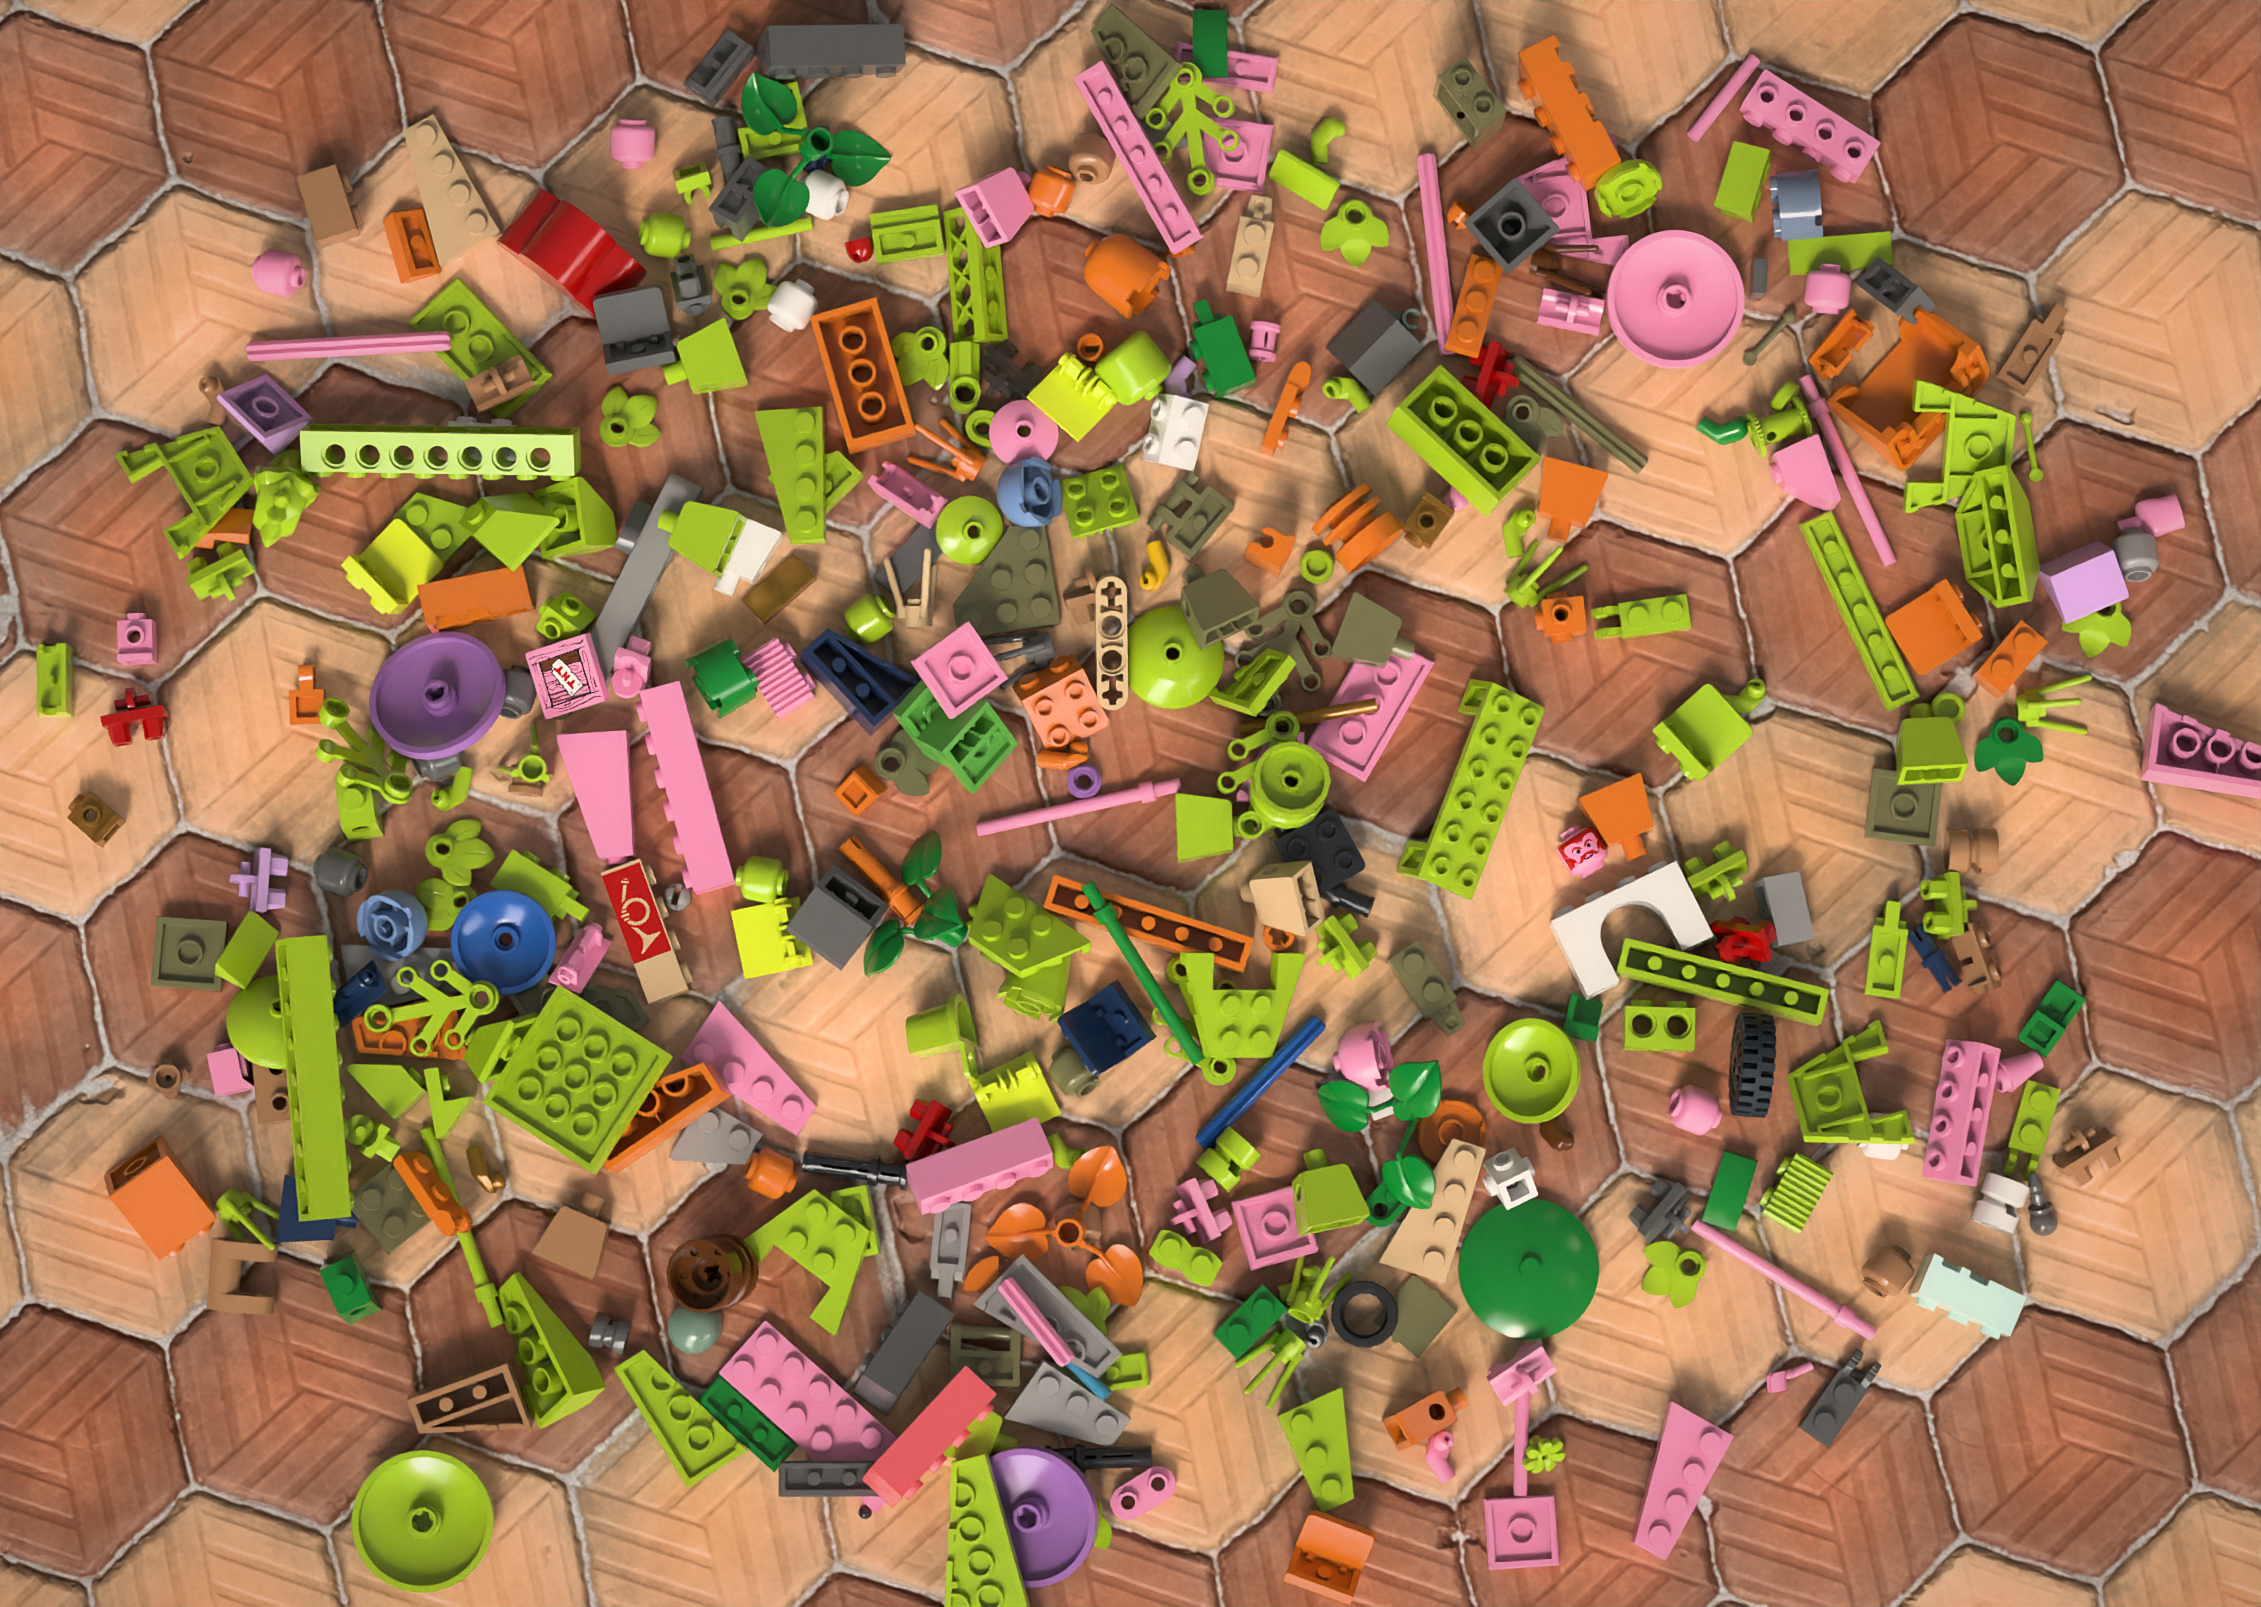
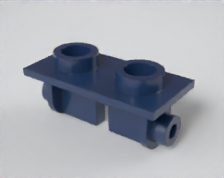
M374 960L367 963L336 990L335 998L333 999V1010L342 1028H345L389 990Z

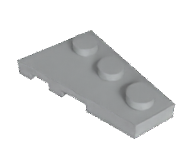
M1044 1358L1004 1413V1419L1110 1448L1131 1420L1130 1415L1109 1401H1102L1088 1387Z

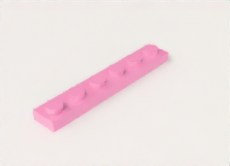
M1100 61L1073 78L1170 251L1173 254H1177L1204 237L1139 120L1135 117L1130 104L1106 62Z

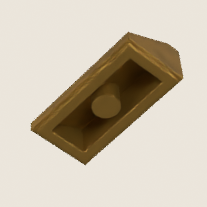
M792 554L748 593L742 601L766 625L817 579Z

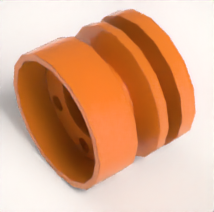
M1364 483L1354 490L1347 491L1324 510L1320 519L1312 527V531L1317 536L1330 528L1333 530L1323 540V544L1326 547L1339 540L1344 543L1336 553L1335 558L1349 575L1377 556L1405 529L1391 510L1377 517L1374 516L1373 512L1381 503L1379 496L1372 498L1364 504L1363 501L1373 490L1368 483Z

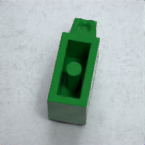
M1207 299L1193 303V309L1198 321L1191 324L1193 340L1189 341V346L1194 359H1201L1206 370L1201 373V377L1207 392L1214 391L1216 399L1254 386L1256 377L1232 315L1222 318L1221 313L1213 315Z

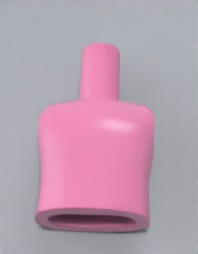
M2173 493L2161 498H2152L2138 502L2135 506V516L2117 521L2116 525L2120 535L2126 529L2140 528L2144 533H2149L2156 538L2168 532L2183 529L2185 522L2178 498Z

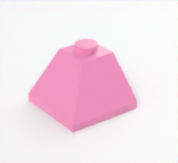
M1819 434L1774 453L1771 458L1772 463L1768 464V468L1774 484L1779 483L1783 492L1824 512L1833 510L1841 497Z

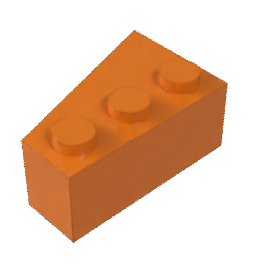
M500 564L493 571H473L463 574L462 577L416 585L426 626L432 633L454 631L535 610L526 570L523 565H520L514 572L504 564Z

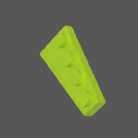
M823 407L754 411L791 544L826 543L825 411Z

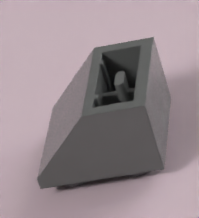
M832 865L785 930L842 971L876 928L890 905L838 867Z

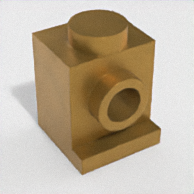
M1426 491L1403 524L1405 527L1403 532L1406 533L1404 539L1418 549L1424 546L1429 550L1452 519L1455 511ZM1428 516L1433 520V525L1428 528L1423 527L1420 519Z
M89 792L86 796L82 793L79 794L68 806L71 813L67 818L102 848L126 822L92 792ZM90 810L97 812V818L93 822L86 820V814Z

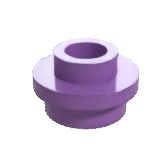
M1089 764L1075 766L1068 773L1067 787L1071 794L1077 798H1091L1097 794L1101 787L1100 773ZM1080 776H1088L1091 784L1086 788H1082L1078 785L1077 780Z

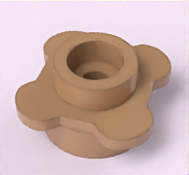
M162 1058L154 1073L148 1077L147 1083L150 1088H157L162 1091L165 1098L175 1099L178 1096V1089L182 1083L189 1080V1072L184 1068L179 1069L173 1065V1061L170 1058ZM167 1075H170L172 1078L170 1082L165 1080Z

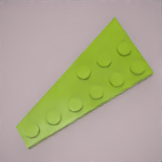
M984 1452L953 1460L951 1462L950 1524L948 1528L949 1545L946 1564L945 1607H1030L988 1453Z

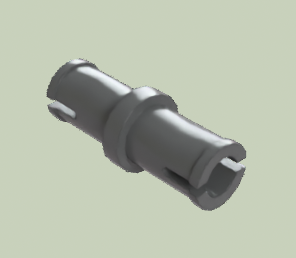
M722 116L711 120L717 144L715 156L717 159H720L724 187L740 167V154L743 153L741 145L737 144L733 116Z

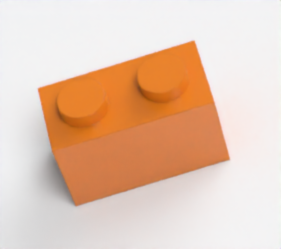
M2020 620L1971 678L1993 697L1999 699L2048 641L2023 620Z

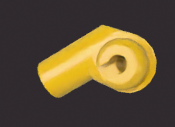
M1161 540L1145 545L1151 563L1144 574L1140 575L1139 584L1141 588L1151 592L1156 591L1163 585L1171 570Z

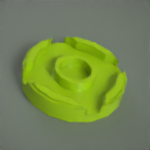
M1642 159L1624 161L1605 172L1597 182L1594 191L1595 201L1599 209L1608 217L1613 218L1612 215H1619L1620 219L1633 217L1645 211L1655 202V194L1658 192V189L1661 192L1663 186L1661 175L1657 168L1649 161Z

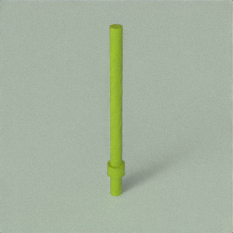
M433 1126L420 1131L429 1158L432 1161L433 1168L441 1180L450 1188L452 1196L459 1206L462 1207L438 1139H436ZM471 1230L466 1233L457 1232L477 1287L474 1289L478 1303L483 1304L491 1328L505 1324L495 1298L498 1296L494 1283L489 1282Z

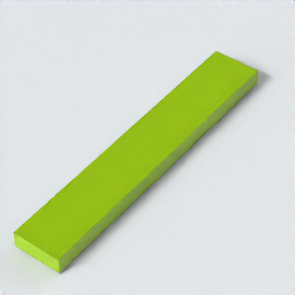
M1832 510L1800 523L1798 526L1886 712L1918 699V692Z

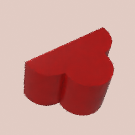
M542 188L535 192L496 241L499 246L595 320L597 319L592 301L594 296L637 287L647 275V271L643 266L617 245L616 241L594 220L565 200L560 201Z

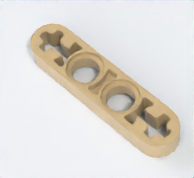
M1106 574L1097 580L1094 589L1096 696L1102 707L1108 710H1117L1124 706L1128 699L1127 589L1120 577L1114 574ZM1112 581L1116 588H1120V592L1114 593L1113 598L1114 606L1121 605V610L1108 608L1100 611L1101 605L1108 607L1107 595L1101 593V588H1107L1108 582ZM1112 615L1120 619L1121 627L1115 634L1103 632L1101 624L1105 617ZM1108 650H1116L1121 654V663L1116 668H1106L1102 664V656ZM1122 673V679L1115 678V688L1117 691H1122V693L1115 697V702H1109L1107 696H1102L1103 692L1109 690V679L1104 678L1101 680V675L1115 676Z

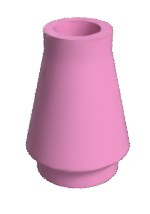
M2031 1050L2025 1054L1999 1060L1994 1087L2000 1093L2006 1091L2013 1092L2034 1073L2043 1068V1062L2039 1054L2035 1050Z

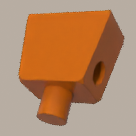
M1547 456L1544 457L1541 465L1537 516L1551 520L1547 539L1567 543L1571 526L1578 528L1586 526L1609 473Z
M1641 773L1584 795L1576 801L1587 821L1596 830L1607 849L1621 843L1628 862L1648 854L1640 835L1651 831L1654 827Z
M1459 1387L1446 1394L1440 1389L1384 1418L1382 1422L1397 1450L1400 1451L1415 1445L1456 1422L1457 1416L1455 1413L1467 1407L1468 1401ZM1429 1408L1434 1412V1419L1429 1415Z

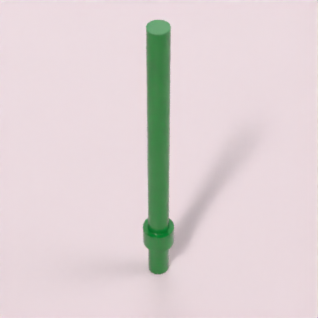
M1093 880L1083 885L1081 889L1095 909V912H1093L1095 918L1100 925L1104 924L1191 1063L1193 1065L1197 1064L1205 1058L1119 923L1116 918L1118 913L1112 903L1106 902Z

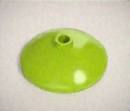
M1163 606L1150 610L1140 616L1127 631L1128 685L1143 701L1158 708L1182 709L1203 700L1217 685L1224 666L1222 641L1200 650L1180 606ZM1171 648L1178 650L1179 657L1176 660L1168 659L1166 656L1167 650Z
M269 975L253 980L246 990L241 988L234 996L227 1011V1033L234 1048L250 1062L266 1068L286 1069L281 1012L275 1010V1008L281 1007L278 975Z
M1536 1018L1514 1021L1495 1035L1485 1053L1483 1081L1487 1095L1498 1111L1517 1122L1536 1124L1555 1118L1572 1102L1580 1082L1581 1066L1577 1049L1569 1035L1550 1021ZM1541 1066L1545 1068V1075L1542 1078L1539 1075Z

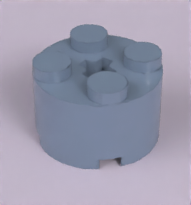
M1818 169L1776 172L1777 176H1770L1772 205H1779V209L1772 210L1774 238H1781L1782 241L1823 238Z

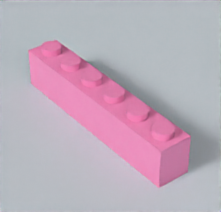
M675 681L639 691L641 701L635 702L640 721H647L650 734L644 736L649 754H656L660 766L654 768V773L659 789L666 788L669 800L664 801L663 806L668 822L675 821L678 834L672 835L677 855L684 854L687 867L681 869L686 889L693 887L694 893L699 895L735 885L734 872L682 684L680 681Z

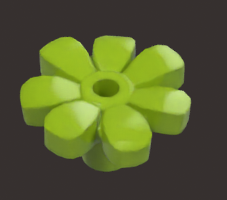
M1539 1435L1531 1437L1528 1441L1529 1446L1525 1449L1528 1457L1522 1460V1464L1531 1473H1540L1544 1467L1550 1472L1557 1465L1555 1461L1560 1462L1566 1456L1562 1448L1563 1443L1557 1437L1551 1441L1549 1438L1542 1439Z

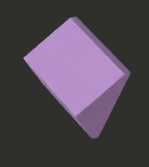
M267 374L219 393L216 398L275 457L313 419Z
M2095 541L2040 565L2038 577L2065 624L2129 598L2114 550L2100 541Z

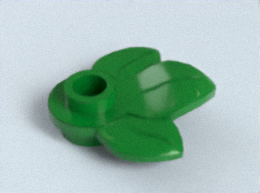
M2008 716L1998 718L1992 723L1989 729V736L1977 744L1974 754V765L1978 772L1987 771L1994 767L1998 776L2011 786L2016 785L2022 778L2026 762L2038 763L2043 761V748L2038 738L2024 732L2021 723L2017 719ZM2001 729H2009L2012 733V738L2010 740H2003L2000 736Z

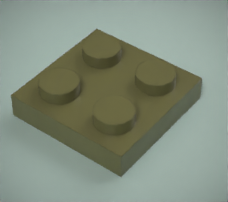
M1874 768L1872 770L1864 838L1933 848L1936 841L1943 782L1897 785L1896 771Z
M157 916L150 986L222 992L224 979L215 975V965L227 946L229 923L226 921Z
M393 1162L353 1192L354 1207L351 1211L388 1255L433 1221L427 1216L394 1167Z

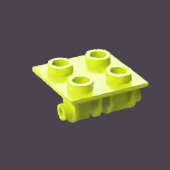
M1066 352L1058 361L1059 364L1026 398L1079 442L1119 401L1117 400L1118 397L1113 393L1114 391L1104 384L1098 375L1092 372L1093 369L1084 365L1077 359L1075 354Z
M788 897L774 900V903L731 911L745 979L813 965L810 948L785 930L801 907L799 897L790 899Z
M1032 1051L980 1075L977 1080H969V1084L993 1133L1036 1117L1039 1123L1042 1124L1061 1115Z

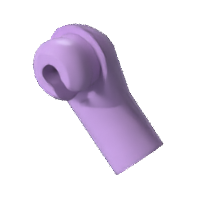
M1182 356L1173 367L1170 374L1164 380L1166 394L1191 399V395L1187 393L1185 380L1196 368V365L1186 356Z

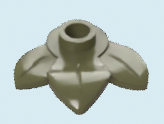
M1519 394L1507 402L1505 417L1501 421L1540 457L1544 452L1546 438H1556L1564 435V428L1559 416L1550 408L1539 407L1531 396ZM1520 406L1527 407L1529 409L1527 417H1517V408Z
M904 729L894 735L890 746L881 749L874 760L876 773L886 781H894L901 793L910 796L929 794V785L925 776L936 771L941 765L924 756ZM888 759H895L898 762V767L894 770H889L885 767V762Z

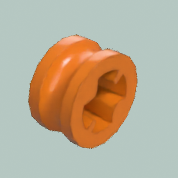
M1265 927L1263 941L1268 949L1274 952H1282L1290 948L1294 940V933L1284 931V935L1289 937L1288 941L1285 944L1281 941L1280 946L1272 943L1273 937L1269 935V931L1274 927Z

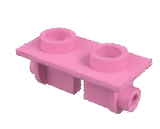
M591 923L585 926L584 929L581 928L548 982L557 986L560 984L572 993L580 996L612 944V941L603 938V928L599 924Z

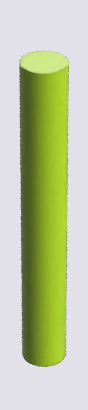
M809 216L799 218L783 227L776 228L766 225L752 228L742 242L734 238L732 233L710 237L709 239L712 251L813 230V226Z

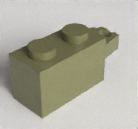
M1418 940L1388 960V966L1426 1020L1431 1018L1447 1036L1454 1034L1465 1025V1021L1455 1003L1457 996Z

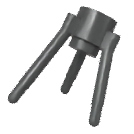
M1036 630L1026 634L981 638L985 645L1023 642L1021 648L993 656L996 662L1025 655L1028 663L1034 661L1032 665L1001 683V690H1005L1019 682L1026 674L1048 667L1047 660L1056 657L1048 632L1038 634Z

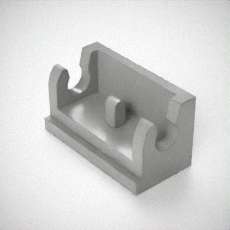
M1799 871L1764 877L1753 882L1761 921L1771 922L1777 935V940L1770 945L1771 949L1815 939Z

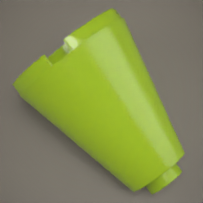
M1072 954L1062 957V963L1050 968H1042L1037 973L1023 979L1010 971L998 989L997 999L1005 997L1003 1004L1019 1014L1039 1020L1040 1014L1049 1015L1048 1022H1057V1019L1065 1011Z

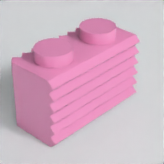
M775 637L741 658L746 668L749 667L759 682V689L778 719L782 720L815 699L811 690L816 688L806 670L799 673L792 661L798 657L788 641L781 644L778 638Z

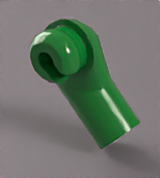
M1704 415L1695 430L1720 445H1727L1740 441L1747 435L1748 421L1742 416H1737L1732 421L1718 424Z

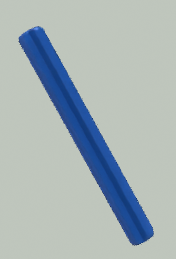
M1311 1016L1202 1128L1195 1137L1196 1141L1205 1149L1211 1148L1228 1126L1231 1127L1325 1030V1024L1317 1016Z

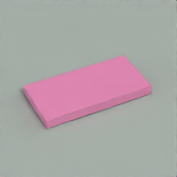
M1414 651L1410 661L1390 654L1385 669L1354 663L1329 706L1376 698L1378 711L1319 722L1307 745L1320 753L1325 761L1365 783L1434 662Z

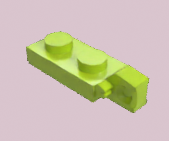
M1885 901L1882 918L1875 917L1874 925H1872L1863 995L1892 999L1900 998L1908 929H1906L1907 921L1899 920L1901 902Z

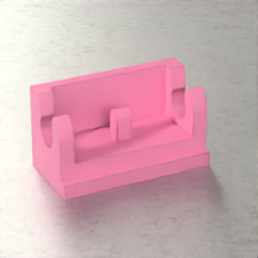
M884 461L882 465L885 470L881 477L872 475L867 483L877 495L928 529H931L941 510L950 501L896 464Z

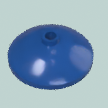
M493 890L472 899L458 914L451 933L452 955L462 975L472 983L480 980L491 982L496 986L499 994H514L535 985L549 970L556 952V932L547 911L532 897L514 890ZM502 933L511 934L513 938L511 944H504L501 941Z

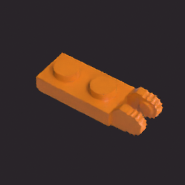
M1306 361L1297 362L1292 367L1293 370L1289 374L1262 441L1260 451L1263 454L1273 457L1275 449L1282 450L1289 434V430L1284 429L1288 417L1295 419L1302 399L1298 398L1297 394L1307 390L1311 380L1312 367Z
M422 1150L400 1154L393 1161V1165L427 1216L433 1220L443 1235L453 1236L457 1232L466 1233L471 1230L473 1219L469 1215V1211L466 1207L459 1206L452 1196L450 1188L438 1176L433 1168L432 1161Z

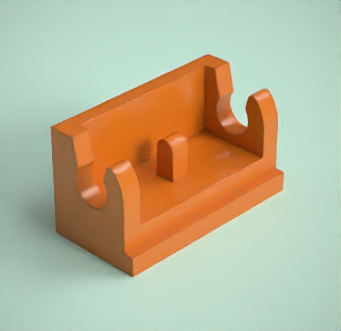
M1264 527L1261 532L1272 537V539L1261 537L1260 542L1263 544L1262 546L1251 541L1246 549L1245 561L1278 578L1294 550L1296 537L1291 534L1287 537L1272 528Z

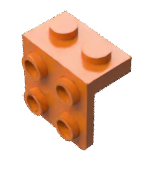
M1946 578L1935 584L1926 593L1888 615L1884 620L1889 633L1914 672L1919 676L1929 673L1983 638L1980 632L1983 630L1980 620L1973 612H1967L1962 604V601H1964L1962 592L1955 583L1949 584Z
M1073 654L1054 659L1045 669L1037 673L1033 672L1024 675L1018 683L1012 686L1046 751L1060 752L1068 748L1072 742H1079L1108 725V718L1082 666Z
M1309 1511L1293 1549L1283 1581L1350 1605L1376 1534L1361 1525L1341 1520L1326 1512Z

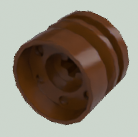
M724 1233L689 1240L677 1247L669 1259L666 1274L668 1288L674 1299L687 1310L704 1313L734 1306L746 1300L756 1288L759 1269L757 1258L751 1246L738 1236Z

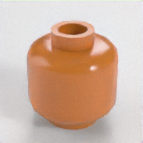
M1046 164L1045 169L1039 168L1035 170L1027 190L1030 201L1035 204L1033 211L1052 218L1054 212L1065 213L1076 190V184L1071 179L1072 174L1049 164Z
M764 1148L758 1153L753 1152L750 1155L743 1172V1178L747 1179V1186L751 1191L771 1199H777L785 1191L790 1193L793 1190L798 1173L793 1172L794 1162L792 1158L770 1148Z

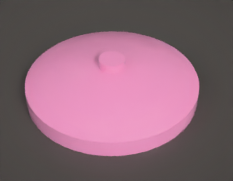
M1666 230L1640 239L1619 258L1607 283L1606 311L1614 334L1631 354L1656 367L1684 369L1710 360L1732 340L1743 317L1744 288L1736 265L1718 244L1694 232Z

